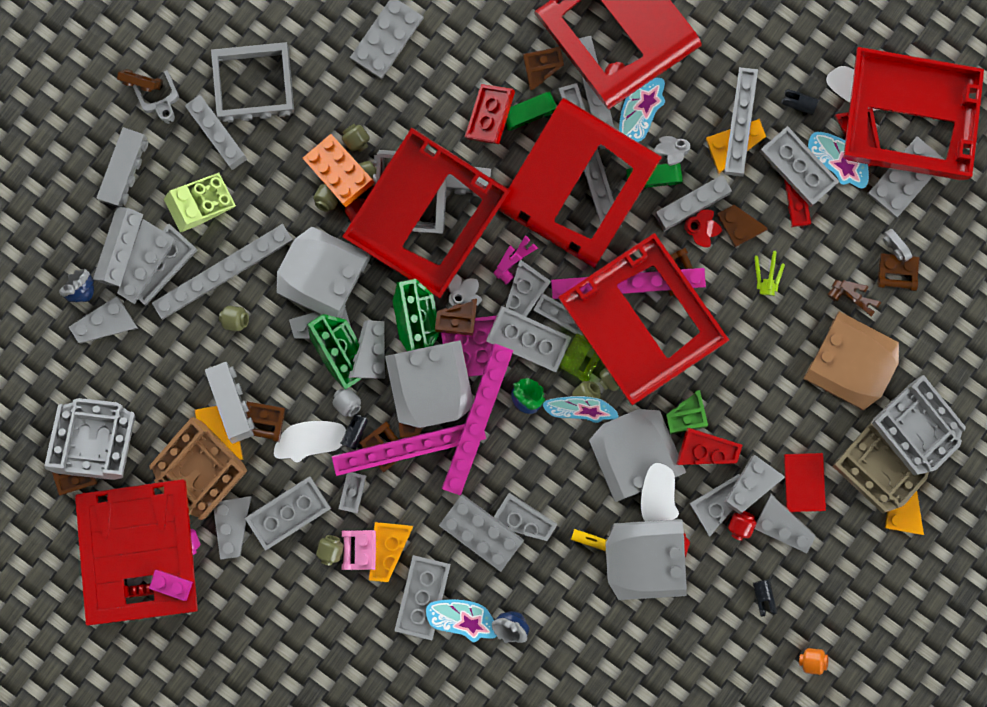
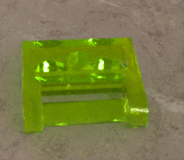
M577 333L561 360L559 367L576 376L581 381H590V375L600 359L594 353L584 372L578 370L591 346L583 335Z

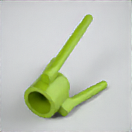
M773 251L769 278L763 279V282L761 281L758 256L754 257L757 289L760 290L762 295L775 296V292H778V285L785 264H781L776 281L773 280L776 251Z

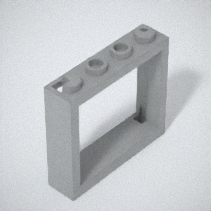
M287 42L211 50L216 112L219 120H222V122H233L234 119L249 121L252 120V117L269 119L271 115L285 117L295 113ZM282 55L286 104L223 110L219 61Z
M379 150L377 155H374L373 166L377 168L376 174H373V181L375 182L373 186H375L384 171L385 158H392L396 151ZM447 177L437 191L436 223L417 222L412 231L444 232Z

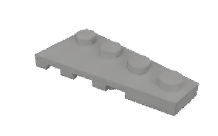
M143 219L117 293L135 304L176 239Z

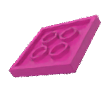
M497 316L475 318L473 336L442 333L443 344L461 340L468 377L482 376L494 346L486 342Z

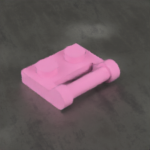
M342 531L344 549L341 570H375L376 531ZM351 537H355V564H351Z

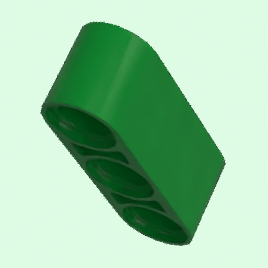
M551 92L543 93L510 107L505 123L507 130H514L552 114L557 106Z
M677 163L671 166L668 164L657 165L644 188L683 183L681 164ZM633 168L626 169L627 180Z

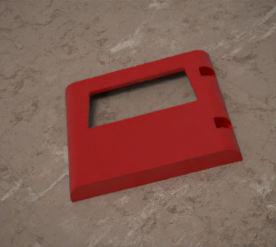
M550 0L534 11V14L608 110L702 46L697 33L671 0H600L643 55L642 58L613 74L606 75L562 18L565 13L581 0H564L559 4L557 3L561 0Z
M858 47L856 50L843 158L857 163L956 180L972 178L984 69ZM969 93H976V99L969 98ZM868 108L953 122L954 127L946 160L869 147L867 145ZM963 148H970L969 155L963 154Z
M563 98L508 188L510 192L498 210L595 269L662 159V156ZM603 145L630 165L633 171L593 238L590 239L556 223L555 218L598 146ZM522 211L531 216L528 222L519 217ZM572 242L581 247L578 253L569 248Z
M411 127L350 223L343 238L408 279H417L431 293L441 298L510 190ZM428 144L437 149L435 154L426 149ZM451 174L477 194L482 201L442 263L437 265L405 249L403 244L446 177ZM480 177L488 183L486 186H484L483 184L479 183L477 179Z
M655 233L558 297L567 313L632 406L729 341L724 331ZM638 250L641 257L633 261L630 255ZM652 266L657 269L699 330V333L669 358L664 355L618 288V284ZM589 283L592 290L583 295L580 288Z

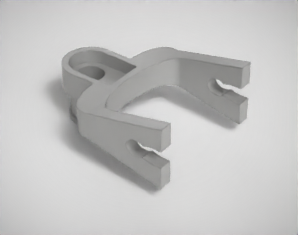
M166 70L164 73L172 92L163 100L147 104L137 85H133V88L143 110L146 113L157 112L159 118L169 124V121L173 122L175 119L171 105L179 99V94L171 75Z

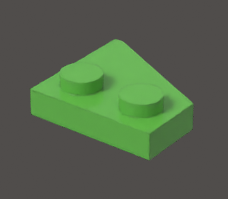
M700 390L666 414L670 435L686 432L687 428L696 430L708 427Z

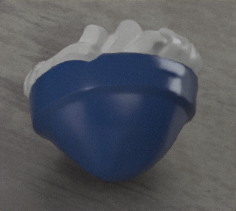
M86 269L75 270V274L68 275L69 280L66 285L61 287L59 293L68 302H88L94 294L93 277Z
M513 611L501 613L492 622V630L498 639L504 640L505 644L508 642L523 643L527 641L530 628L521 613Z

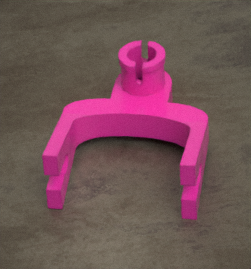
M524 236L517 251L511 257L510 255L513 254L515 249L511 245L508 247L493 273L505 285L515 277L509 272V269L523 259V257L538 249L535 244H532L528 249L525 248V245L530 241L527 236Z

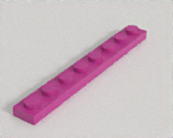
M704 268L681 270L693 288L706 287ZM658 271L639 273L618 284L622 294L671 290ZM587 277L551 280L552 298L559 299L560 295ZM588 283L580 288L584 295L592 290Z
M494 343L443 483V490L461 496L511 359L512 349Z
M465 424L331 456L335 474L338 476L456 447ZM485 431L481 440L486 439Z

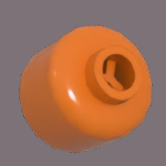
M807 648L804 654H800L799 666H803V671L807 674L821 675L824 670L827 671L828 655H825L822 649Z

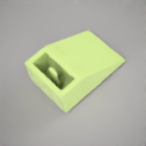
M219 173L170 190L164 198L180 233L194 228L236 206Z

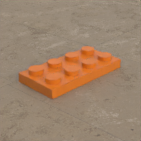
M332 134L302 158L345 207L375 183Z

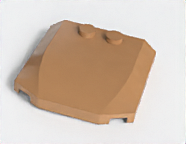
M838 311L829 328L830 330L803 379L847 403L865 410L882 397L899 364V342Z
M195 417L189 419L149 465L150 470H153L155 475V483L186 480L189 515L198 517L200 520L205 519L247 472L244 463L203 422ZM164 487L159 488L164 494Z

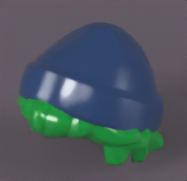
M520 379L517 383L513 384L514 387L511 392L513 405L518 411L534 414L545 401L544 389L538 382L532 379Z

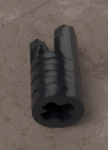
M787 89L785 90L787 98L782 99L781 103L787 107L813 115L819 99Z
M356 414L352 417L340 444L353 450L357 449L368 422L365 416L361 417L360 414Z
M770 579L753 582L760 616L766 615L764 601H768L771 614H777Z

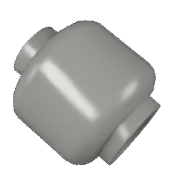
M339 389L335 392L332 404L342 416L352 417L361 409V399L352 389Z

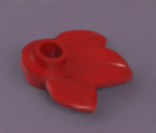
M701 210L696 217L688 218L684 225L685 231L693 236L694 242L705 248L711 246L710 238L722 232L721 226L712 220L714 216V211ZM695 223L697 229L693 230L690 225Z

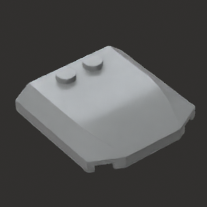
M311 226L294 239L277 271V294L319 315L326 314L340 318L352 289L361 272H364L372 255Z
M461 340L385 356L399 423L421 428L458 420L471 409L473 397Z
M924 375L910 383L871 422L914 476L937 470L960 447L962 442L960 438L966 428Z
M78 398L69 404H59L44 465L45 469L57 474L111 480L123 478L135 414L132 411L129 412L117 402Z
M637 409L602 424L589 440L614 502L642 492L647 472L654 463L668 466L673 470L675 477L686 473L683 465H676L679 454L659 410Z
M682 519L613 524L611 533L605 542L607 579L618 600L687 596Z

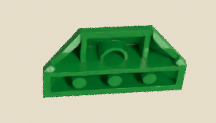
M417 279L397 282L393 307L400 341L406 351L433 346L440 333L435 332L437 312L433 293L419 283Z
M322 314L309 322L307 327L311 342L330 374L343 389L346 390L361 380V378H348L350 371L354 367V356L359 349L358 339L348 321Z

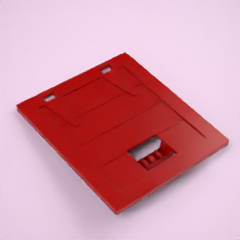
M181 479L75 495L86 625L198 611L186 480ZM164 487V494L155 495L154 488ZM108 495V502H98L97 496ZM155 570H160L193 583L187 601H183L149 589L151 583L125 586L124 579L152 576L153 578ZM154 595L155 601L126 604V598Z

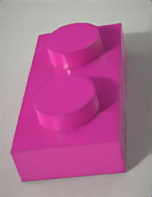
M155 570L149 589L187 601L193 582L160 570Z

